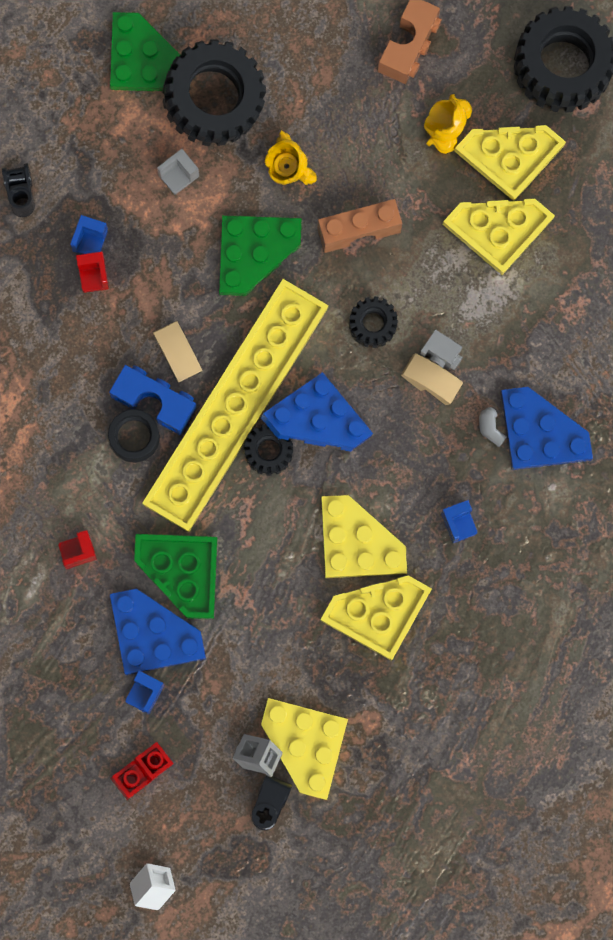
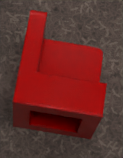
M103 251L76 255L82 291L87 293L109 289Z
M87 530L77 533L78 537L58 544L65 569L97 560Z

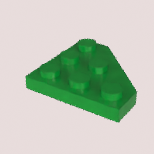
M113 12L110 89L163 91L168 70L174 59L179 57L180 54L140 13Z
M222 216L219 294L247 296L259 282L277 269L290 254L301 247L302 218Z
M136 534L134 561L187 619H214L218 538Z

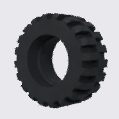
M564 6L562 11H559L558 7L550 8L547 15L545 12H541L536 15L534 21H529L525 26L524 33H521L514 56V74L518 76L517 83L519 87L526 88L525 96L529 100L533 97L537 99L536 105L541 108L544 105H548L551 107L550 111L558 112L559 108H564L565 113L573 112L576 106L582 110L588 107L589 102L595 103L609 85L613 75V37L608 38L610 29L606 24L603 26L599 24V17L595 14L592 17L586 15L587 10L580 8L579 12L572 11V6ZM552 43H571L580 48L586 55L589 62L588 70L577 77H560L547 69L542 61L541 52L543 48Z
M210 39L209 44H205L204 41L196 42L193 48L189 46L185 48L181 55L174 59L168 70L162 91L164 94L163 106L164 109L168 110L167 118L170 123L174 122L177 125L175 129L180 134L185 132L189 135L188 140L195 142L197 139L202 141V145L210 146L211 143L222 146L227 141L233 143L252 128L263 109L266 85L262 84L264 79L262 70L257 71L256 66L258 63L253 57L248 59L245 56L247 53L245 49L240 47L238 51L232 48L234 44L232 42L226 41L224 45L219 44L218 39ZM203 72H218L228 77L238 92V101L235 108L224 115H211L200 110L192 101L189 93L190 84L194 77Z

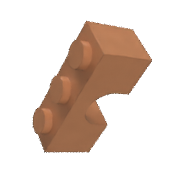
M409 0L401 17L400 28L411 33L413 40L408 44H398L390 40L379 61V73L403 84L407 83L409 77H415L420 63L417 61L420 55H426L430 47L431 41L428 40L431 32L436 34L442 19L439 18V7L423 0Z
M393 199L318 219L317 229L324 253L349 247L351 242L365 236H374L376 240L401 233L402 220L396 201Z

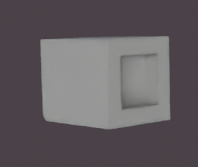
M183 149L157 167L158 176L173 194L179 193L199 177L198 167Z

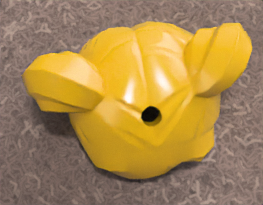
M451 94L449 100L436 102L424 123V129L431 136L426 144L429 147L433 144L440 153L447 154L453 152L457 146V137L462 133L467 119L471 117L472 107L467 100L456 98L455 94Z
M281 130L276 140L277 143L268 150V154L265 157V165L269 168L268 173L273 181L282 185L293 183L297 180L302 181L305 185L313 184L317 181V175L311 168H307L306 155L300 146L291 140L290 135Z

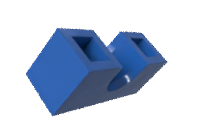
M125 365L109 392L110 397L130 409H136L139 402L144 398L153 397L158 399L162 404V408L156 418L157 423L181 436L197 409L196 403L193 402L194 398L184 391H180L178 394L169 389L171 385L162 379L157 378L154 381L147 377V372L138 366L133 365L130 368Z

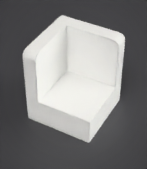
M148 863L130 882L134 905L142 908L159 910L176 891L170 868Z

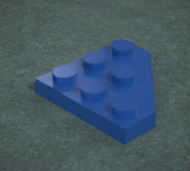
M323 372L264 412L261 416V419L279 439L289 440L291 438L317 446L325 447L330 445L341 447L340 450L350 452L373 435L372 431Z
M529 387L501 390L512 470L591 461L593 459L590 435L587 430Z
M138 589L110 594L125 675L206 659L200 630Z

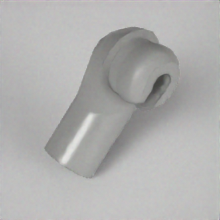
M487 407L480 412L479 429L484 437L500 447L507 436L496 429V410L492 407Z

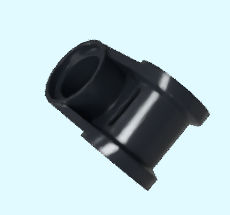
M28 163L19 168L8 170L6 167L2 168L4 185L13 213L18 217L30 216L35 209ZM18 199H28L24 205L15 204Z
M266 775L252 811V820L258 829L265 831L274 827L288 799L292 784ZM268 810L272 820H266L264 824H261L260 817L257 814Z

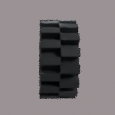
M374 296V299L366 297L363 302L361 300L357 302V306L353 307L349 320L352 337L355 336L356 342L359 344L360 342L364 343V347H368V345H372L373 348H377L378 345L384 346L387 341H391L396 332L398 324L397 312H394V306L392 304L388 305L387 300L384 298L381 301L376 296ZM370 313L379 314L383 318L384 325L378 331H369L363 325L364 317Z
M266 424L261 425L259 429L256 427L253 429V433H249L247 436V441H245L246 461L259 474L265 473L267 476H272L273 473H276L277 475L281 473V470H285L288 467L289 462L291 463L293 443L290 438L289 440L277 438ZM266 440L276 442L280 449L278 456L271 460L262 458L258 452L262 442Z

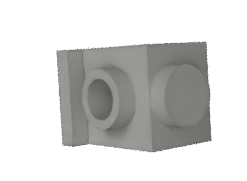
M435 330L421 350L420 356L429 357L430 361L442 368L455 370L463 358L460 355L462 346Z
M244 734L236 748L233 759L243 769L264 773L272 777L283 752L269 739Z

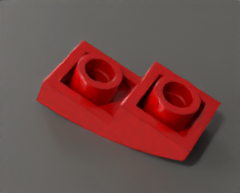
M156 742L113 775L111 780L126 800H129L174 763L158 742Z

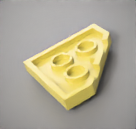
M547 125L535 126V128L504 127L498 128V130L472 129L456 146L454 152L511 200L515 201L565 146L566 141Z
M536 199L511 202L508 200L487 201V203L472 204L471 202H461L443 221L442 225L503 275L548 226L555 215Z
M349 495L321 497L325 578L407 574L406 546Z
M404 576L385 583L335 595L320 621L392 661L432 588L410 576Z
M268 698L261 726L269 740L283 752L280 759L301 794L327 800L348 719Z

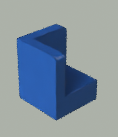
M81 215L71 241L72 251L79 254L101 252L108 233L107 224Z
M469 500L442 510L441 515L452 543L477 534V529L470 514L472 508Z
M138 671L134 679L135 683L126 698V703L150 714L165 685L153 677Z

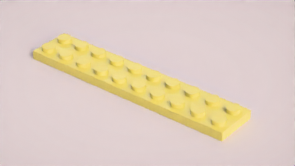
M282 279L142 504L185 531L190 532L247 440V436L254 429L328 310L329 305Z

